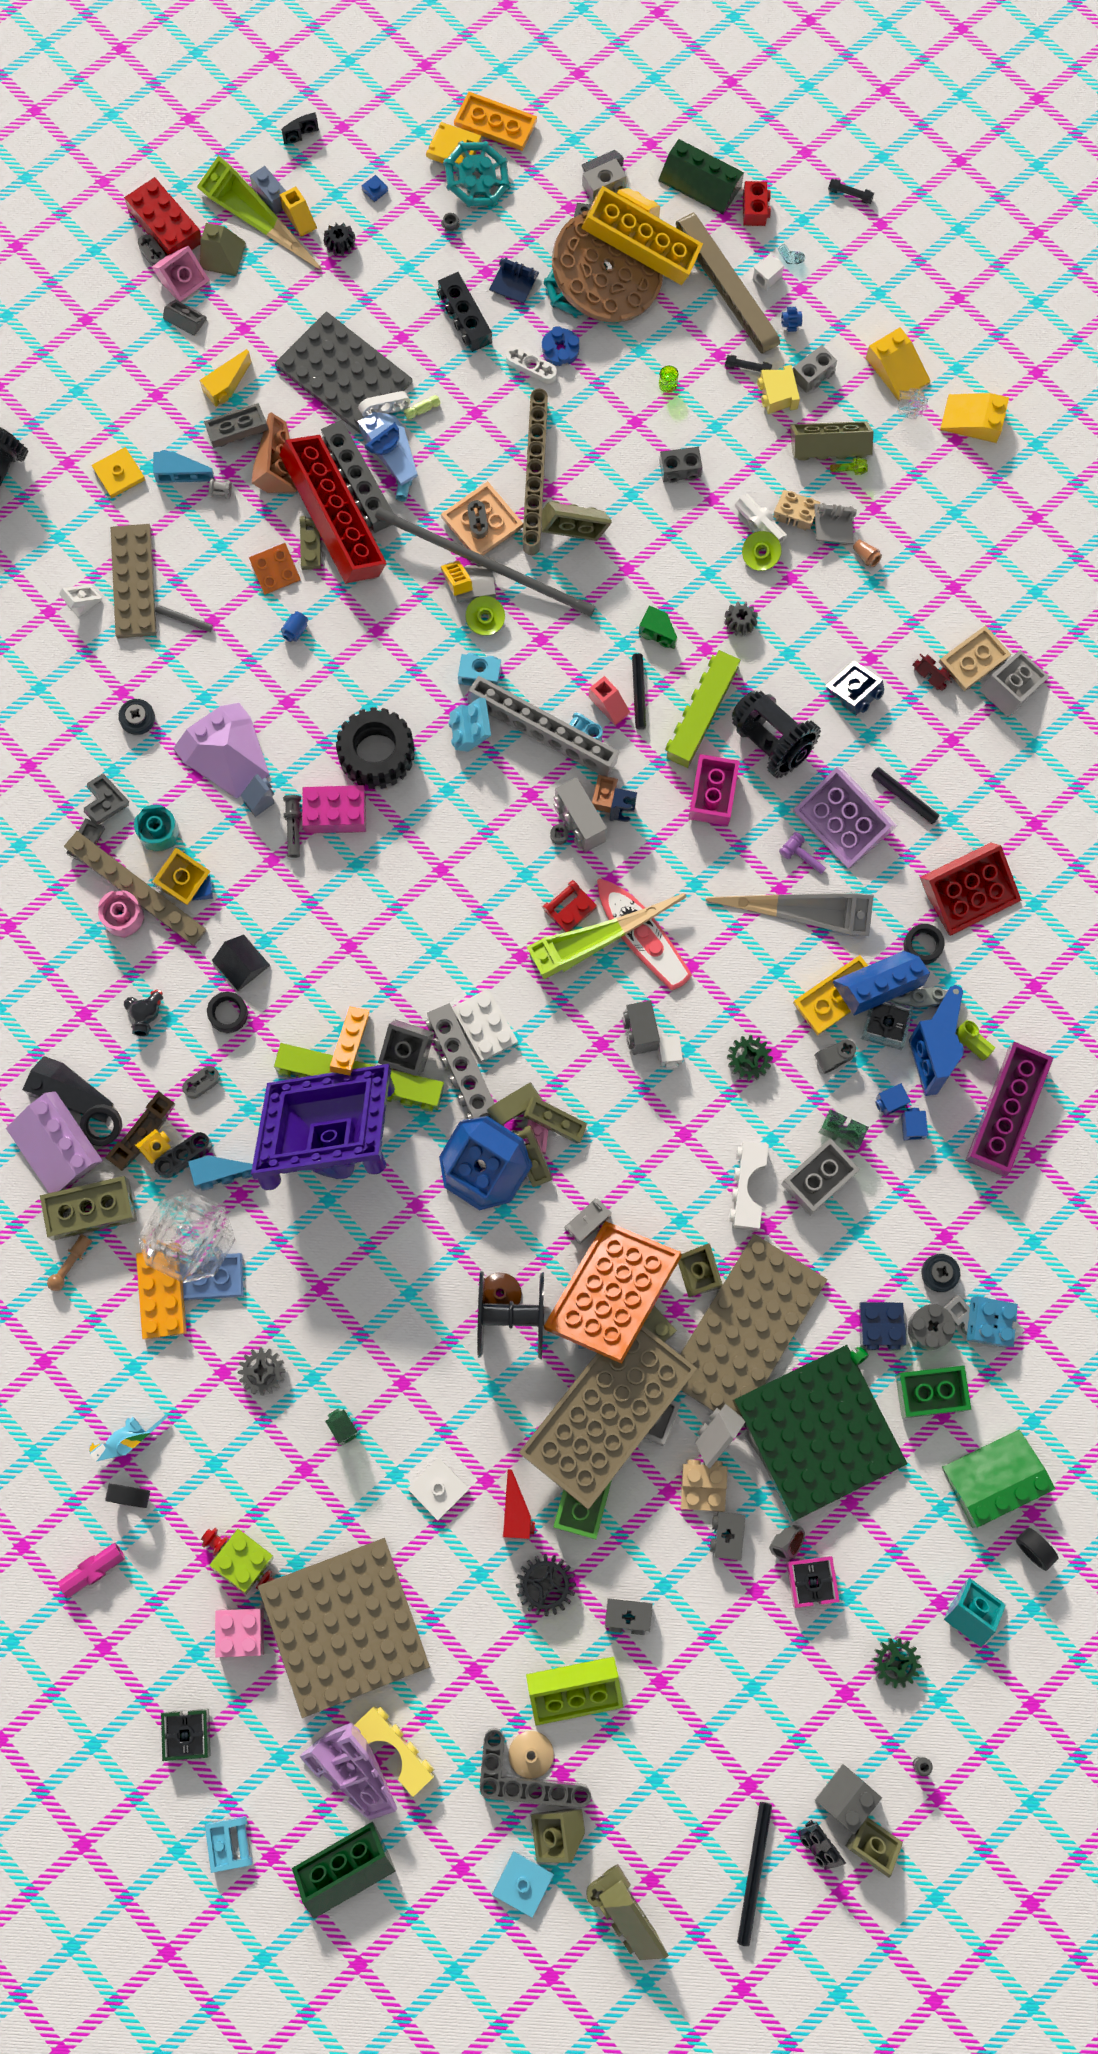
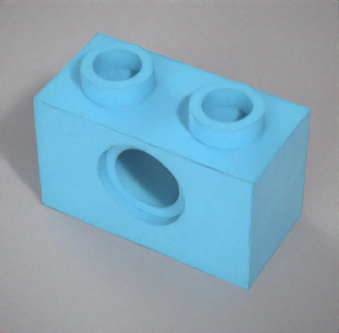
M474 653L461 654L458 684L472 686L476 678L480 676L499 686L502 668L501 659L494 656L480 657ZM477 668L485 669L483 672L475 671Z

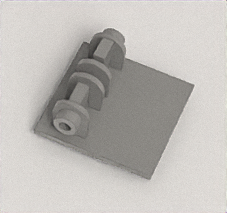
M814 504L816 540L854 544L852 517L856 516L857 510L853 506L842 507V505L837 506L835 504Z

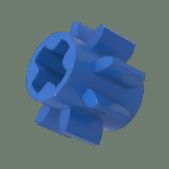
M787 307V312H782L781 315L782 327H786L788 332H796L797 327L802 326V311H797L796 307Z

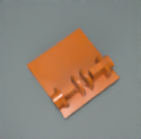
M286 543L249 557L252 569L257 576L264 595L301 580Z

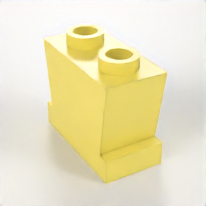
M792 365L784 366L783 370H761L760 378L757 379L758 389L762 390V406L766 407L767 414L788 407L790 410L798 409L800 397Z

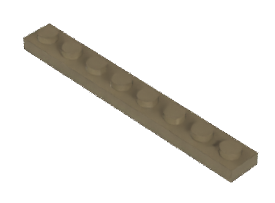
M76 831L64 845L66 850L117 889L128 891L134 895L142 908L193 947L206 933L207 930L80 832Z

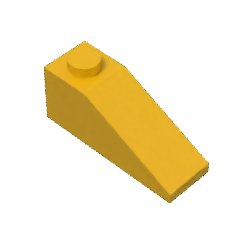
M247 349L199 380L202 391L215 407L228 401L252 361Z

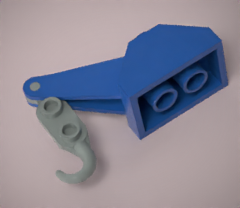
M957 985L951 986L947 991L939 987L916 989L905 996L890 1000L897 1005H909L915 1008L939 1005L932 1019L920 1021L909 1038V1044L925 1096L937 1095L964 1054L963 1045L955 1034L963 995L962 988Z

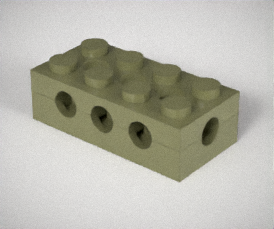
M125 1176L40 1195L46 1234L52 1241L137 1221L130 1181ZM113 1199V1205L106 1208L107 1201ZM92 1204L91 1211L85 1213L86 1206ZM71 1209V1214L64 1218L65 1211Z

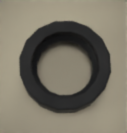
M918 924L907 933L903 946L904 951L919 956L923 963L928 965L935 962L942 954L945 941L941 931L935 926ZM926 933L934 938L936 948L932 954L923 956L913 949L912 940L917 934Z
M228 991L221 992L213 996L209 1001L207 1017L212 1026L219 1032L233 1033L241 1029L246 1023L248 1010L239 995ZM224 1001L236 1003L240 1010L238 1019L231 1024L219 1022L215 1015L217 1006Z
M101 1104L89 1108L81 1117L79 1125L92 1145L106 1146L112 1143L121 1133L122 1118L112 1106ZM97 1113L107 1114L113 1121V1131L106 1137H97L89 1129V1120Z
M109 1483L105 1501L147 1508L150 1490Z
M1028 1527L1016 1539L1017 1545L1025 1555L1042 1570L1047 1571L1059 1559L1053 1547L1032 1528Z

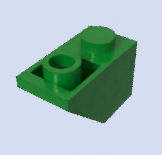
M649 605L639 625L638 634L646 640L659 642L665 648L675 649L677 635L668 614Z

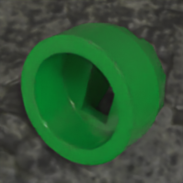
M855 1347L856 1353L851 1350L850 1356L855 1365H860L868 1358L869 1354L862 1347Z

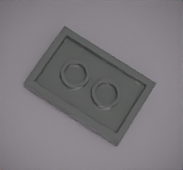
M259 403L204 421L213 448L223 447L228 443L245 439V437L261 434L269 430Z

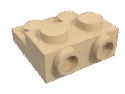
M688 1460L687 1464H682L681 1509L725 1512L727 1466H723L721 1461H716L709 1469L706 1465H701V1460Z

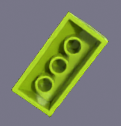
M614 1657L526 1674L535 1726L624 1708Z

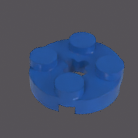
M560 326L553 327L542 339V352L545 360L555 366L573 363L579 355L578 336ZM562 344L564 345L565 349L561 348L560 350H558L557 345Z

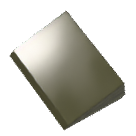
M710 1243L681 1254L682 1257L678 1264L688 1297L722 1287L723 1284Z
M867 1817L857 1832L851 1835L845 1846L890 1878L903 1842Z

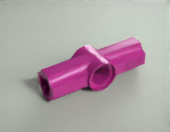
M116 1543L111 1544L96 1556L93 1555L77 1566L76 1570L58 1581L59 1588L67 1598H70L87 1585L90 1586L106 1575L107 1571L126 1559L124 1553Z

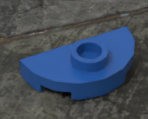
M394 422L365 444V449L376 455L392 452L400 439L399 428Z

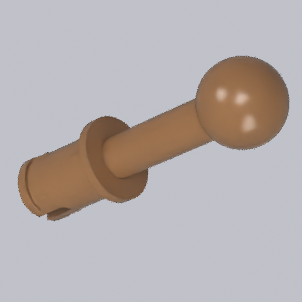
M80 1234L73 1247L67 1250L71 1254L58 1273L48 1278L47 1286L50 1290L59 1291L64 1287L65 1276L78 1258L83 1259L82 1255L92 1243V1240Z

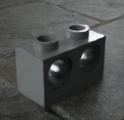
M699 447L660 452L659 464L663 482L674 483L678 480H695L701 477L703 467Z

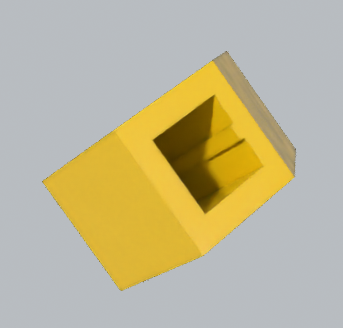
M296 186L280 194L282 209L300 237L317 229L306 200Z

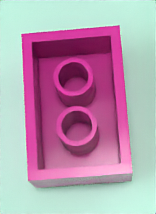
M699 754L689 820L729 826L739 760Z
M364 785L302 787V826L305 834L366 832V793Z

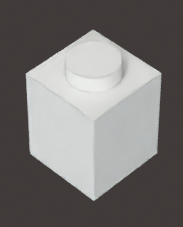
M769 254L754 268L753 280L767 291L782 277L784 265L778 258Z
M679 1035L661 1037L658 1047L661 1067L666 1066V1069L679 1067L683 1061Z

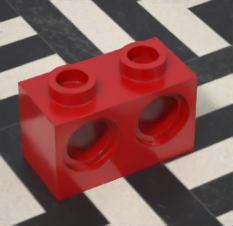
M745 181L743 189V226H766L767 218L771 216V206H768L767 203L771 199V190H767V181Z

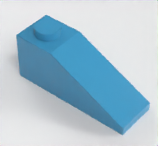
M162 450L160 452H153V474L156 483L210 482L211 478L215 479L211 467L173 451Z

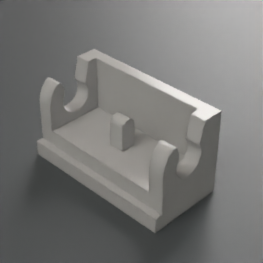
M595 1198L564 1228L581 1244L609 1219L612 1213L598 1198Z

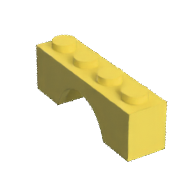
M374 1706L354 1726L360 1730L368 1744L375 1741H385L392 1744L398 1750L402 1759V1770L398 1780L414 1797L434 1778L435 1775L432 1773L434 1768L426 1759L422 1761L417 1755L419 1750L411 1741L407 1744L402 1738L404 1735L403 1731L396 1724L392 1726L387 1720L389 1715L381 1706L379 1708Z

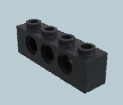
M459 272L438 280L437 295L440 300L445 302L446 312L449 316L452 315L456 330L461 331L464 345L469 346L470 350L474 352L492 344V331Z

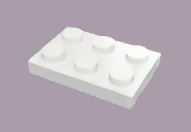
M489 989L452 1007L457 1020L481 1063L518 1044L517 1038Z

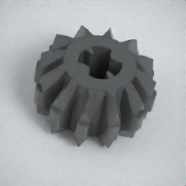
M736 602L735 606L730 605L729 611H726L724 615L726 618L724 624L728 626V631L735 630L736 636L739 632L743 636L746 635L747 631L752 633L758 623L756 619L758 613L753 612L754 606L747 607V602L743 605L739 602Z

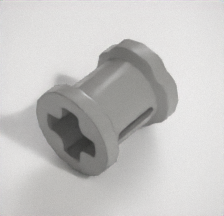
M211 478L209 496L219 495L230 499L232 482H220Z

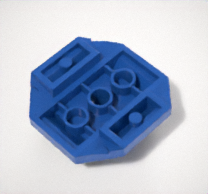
M488 1116L461 1120L439 1156L444 1188L478 1210L510 1203L533 1167L524 1140ZM479 1160L485 1162L486 1169L479 1166Z

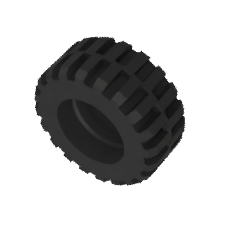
M371 707V711L359 710L357 716L355 714L349 716V722L344 721L341 725L342 731H338L336 750L341 768L352 782L356 780L357 785L365 786L366 784L369 789H375V786H380L381 789L387 788L386 784L391 783L392 786L397 784V779H403L406 776V770L410 771L415 757L414 741L407 722L404 719H399L397 713L392 712L389 714L388 709L382 708L381 711H377L376 707ZM372 735L388 737L395 745L392 754L379 762H369L360 758L357 754V747L361 741Z

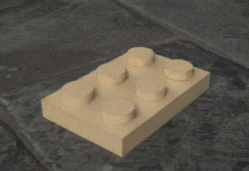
M985 625L943 656L939 663L951 674V677L965 692L1009 659L1011 653Z

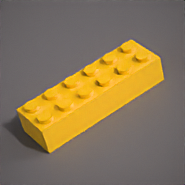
M604 186L601 187L596 195L581 229L681 286L690 275L703 243Z

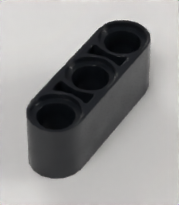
M202 1132L193 1134L160 1156L154 1163L155 1171L165 1179L175 1176L189 1166L188 1161L199 1159L211 1151L212 1142L210 1138ZM200 1139H205V1146L202 1148H197V1141H199ZM182 1151H188L186 1159H178ZM164 1163H170V1169L166 1172H161V1166Z

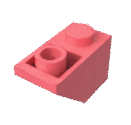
M605 676L589 688V698L615 726L630 714L619 691Z

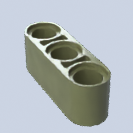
M530 1082L487 1109V1112L494 1121L504 1125L526 1111L531 1097L543 1099Z

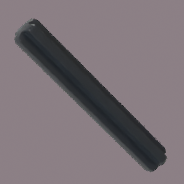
M635 653L632 655L635 728L643 730L646 728L643 655Z
M877 767L873 771L871 776L928 822L934 824L938 820L940 815L883 769Z

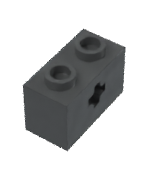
M717 1512V1516H713L712 1529L716 1530L715 1539L711 1538L710 1552H713V1557L741 1561L746 1515ZM726 1529H729V1534L733 1535L732 1539H728V1543L721 1536L722 1533H726Z
M607 1598L605 1626L609 1627L611 1632L622 1633L623 1629H632L631 1634L645 1635V1631L650 1632L653 1604ZM630 1610L631 1615L635 1617L634 1620H630L627 1624L626 1620L622 1618V1614L625 1615Z

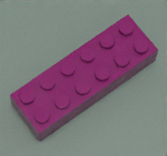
M1013 1042L1009 1046L965 1161L1003 1177H1006L1011 1172L1054 1057L1017 1042Z

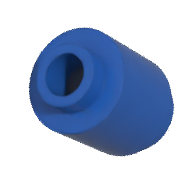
M295 611L281 628L282 637L289 642L298 641L308 626V618L301 612Z

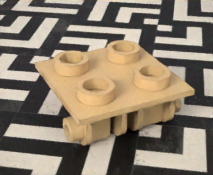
M783 490L773 518L783 523H786L787 518H789L787 525L790 524L791 519H794L793 527H795L798 521L797 528L805 531L806 529L810 530L815 517L814 504H820V502L810 497L798 495L793 491Z

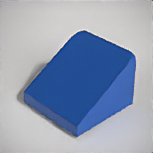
M210 875L206 877L193 896V901L213 899Z

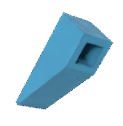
M205 1156L188 1161L194 1186L197 1189H201V1191L212 1189L213 1185L222 1183V1185L230 1184L238 1177L243 1179L252 1177L253 1164L214 1156Z

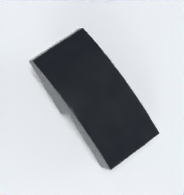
M316 112L296 118L281 129L284 144L302 141L301 134L319 131Z

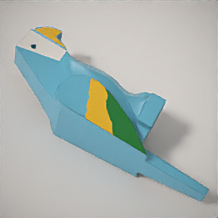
M168 1415L163 1416L147 1431L143 1429L134 1417L131 1419L127 1418L125 1421L126 1426L115 1431L107 1439L106 1444L99 1443L95 1445L93 1442L89 1447L90 1455L97 1462L128 1454L158 1427Z

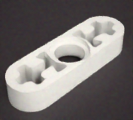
M514 346L507 349L506 362L509 366L545 384H551L556 380L557 370L553 364L519 347ZM515 354L518 355V358L515 357L514 359H511V356L514 357ZM528 362H534L537 366L533 369H529L526 367V364Z
M404 391L367 398L359 404L358 410L363 417L373 412L390 414L403 411L410 405L411 400Z

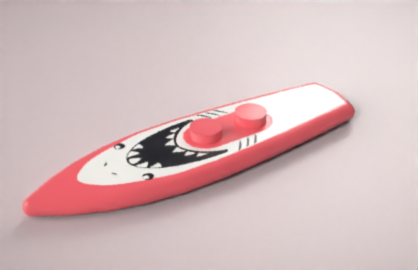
M601 878L597 880L601 904L609 920L645 908L623 888ZM655 918L650 919L621 937L634 954L670 990L683 986L691 978L690 970Z

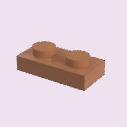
M598 775L592 800L596 810L611 812L612 800L618 779Z

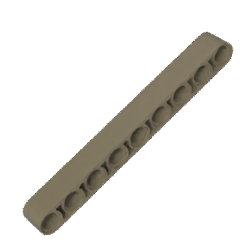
M693 212L677 220V229L703 243L697 261L758 351L763 354L780 345V338L697 215Z
M540 388L533 390L530 395L523 522V550L528 555L537 554L540 551L548 394L544 389ZM535 505L537 508H530V506ZM535 523L536 526H529V524ZM529 541H534V542H536V543H535V544H528L527 542H529Z

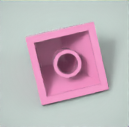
M189 246L164 257L152 266L161 283L179 302L210 281Z

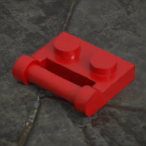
M572 880L568 883L567 888L550 903L546 902L542 908L566 933L573 930L597 908V905ZM574 892L577 897L557 913L554 909Z

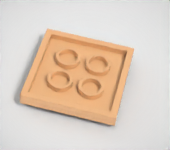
M488 481L441 513V518L465 547L481 555H485L523 528V522ZM475 500L481 501L486 510L488 533L482 539L474 538L470 532L467 509L469 503ZM474 508L475 516L477 517L479 516V510ZM477 523L478 532L482 531L480 523Z

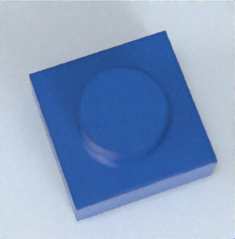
M376 174L361 185L362 191L373 202L388 192V186Z

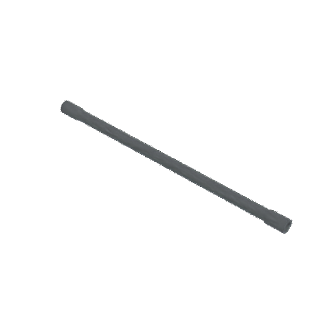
M379 507L376 512L375 518L382 522L394 525L566 604L589 617L592 616L596 606L586 601L572 597L398 517L390 511Z

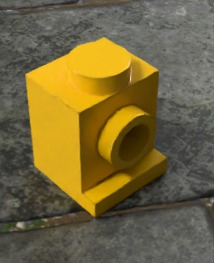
M155 1129L135 1146L147 1161L153 1164L157 1158L171 1148L168 1144L171 1140L163 1131L159 1133ZM158 1142L160 1147L154 1150L153 1144Z

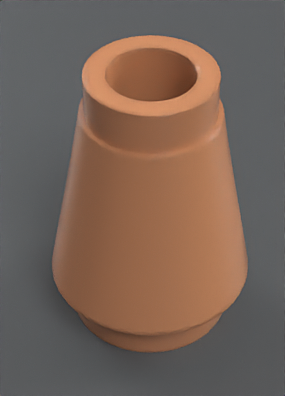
M861 539L853 545V549L866 566L874 567L880 562L882 554L879 549Z

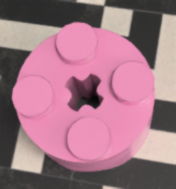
M123 890L111 891L105 894L99 902V919L111 934L125 938L135 933L141 927L144 920L143 910L135 896L130 892Z

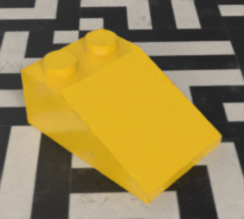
M901 327L869 345L865 359L898 401L930 383L931 380L912 341Z
M993 393L949 394L940 430L997 443L1002 431L1009 397Z

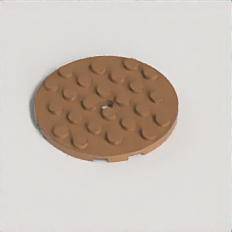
M589 210L571 218L561 229L552 251L553 274L565 298L583 314L604 322H624L644 313L659 294L663 275L581 229ZM604 262H609L612 265V269L606 270Z

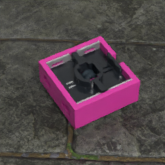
M832 1556L786 1562L793 1608L814 1606L813 1602L818 1601L821 1605L839 1602Z

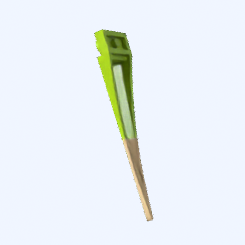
M218 155L197 188L209 199L316 268L321 269V266L241 174Z
M679 894L639 911L596 925L544 937L527 946V949L543 979H546L561 970L565 972L685 899L686 894Z

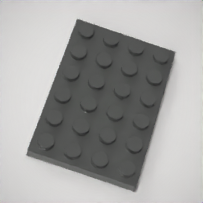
M327 311L275 362L276 368L360 434L358 421L364 417L358 410V406L363 400L405 391L413 382L408 374Z

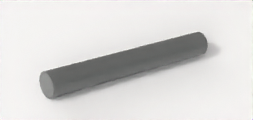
M160 605L156 606V613L211 632L213 629L212 624Z

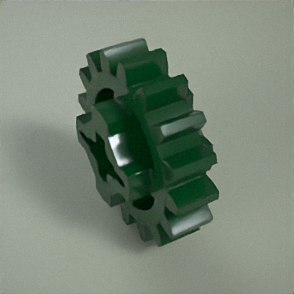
M749 1035L748 1040L741 1036L740 1043L735 1040L733 1042L735 1047H729L728 1050L732 1054L727 1055V1059L732 1060L728 1067H734L732 1074L740 1073L739 1079L747 1076V1081H750L752 1076L758 1080L759 1074L765 1076L767 1073L765 1069H770L771 1067L767 1062L773 1060L772 1056H768L772 1050L765 1048L767 1042L761 1044L760 1037L753 1040L752 1035ZM741 1048L742 1055L736 1058V1053ZM747 1054H749L750 1057H754L752 1062L750 1061V1059H745ZM763 1058V1064L758 1068L757 1061Z
M897 1637L894 1643L892 1638H888L887 1645L880 1642L882 1649L874 1650L878 1656L872 1658V1661L877 1662L873 1670L880 1672L877 1675L878 1679L885 1678L883 1684L888 1685L892 1682V1688H897L898 1683H900L901 1687L905 1688L906 1681L911 1684L914 1683L911 1678L912 1676L919 1677L916 1668H922V1665L918 1664L916 1660H919L921 1655H914L917 1648L914 1646L909 1648L910 1641L906 1640L902 1644L901 1638ZM897 1647L904 1649L909 1655L903 1656L899 1653ZM888 1651L889 1655L885 1661H882L884 1654ZM895 1657L899 1660H904L898 1664L899 1668L890 1666V1664L895 1662ZM911 1664L910 1670L906 1674L905 1670L907 1666ZM885 1671H893L896 1678L888 1676Z

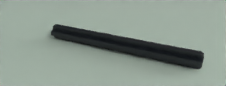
M767 1802L759 1803L737 1943L746 1947L750 1945L771 1817L772 1805Z

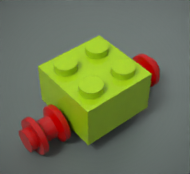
M217 1528L213 1530L208 1529L202 1536L201 1540L203 1543L201 1546L203 1548L210 1546L214 1549L213 1555L215 1558L210 1564L211 1569L245 1595H247L256 1581H259L257 1584L259 1586L275 1580L271 1577L272 1571L270 1569L265 1574L263 1573L274 1559L273 1555L240 1529H237L230 1539L227 1536L224 1538L217 1535Z

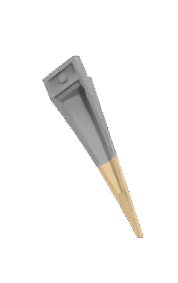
M835 892L707 897L706 900L848 935L869 936L874 895Z

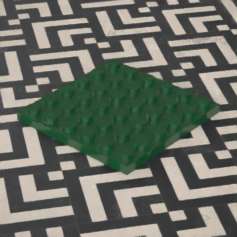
M848 1345L732 1400L739 1415L745 1421L744 1425L792 1522L908 1464L858 1365H855L852 1361Z

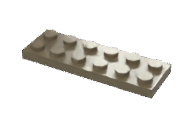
M150 524L110 527L115 636L117 639L156 636Z

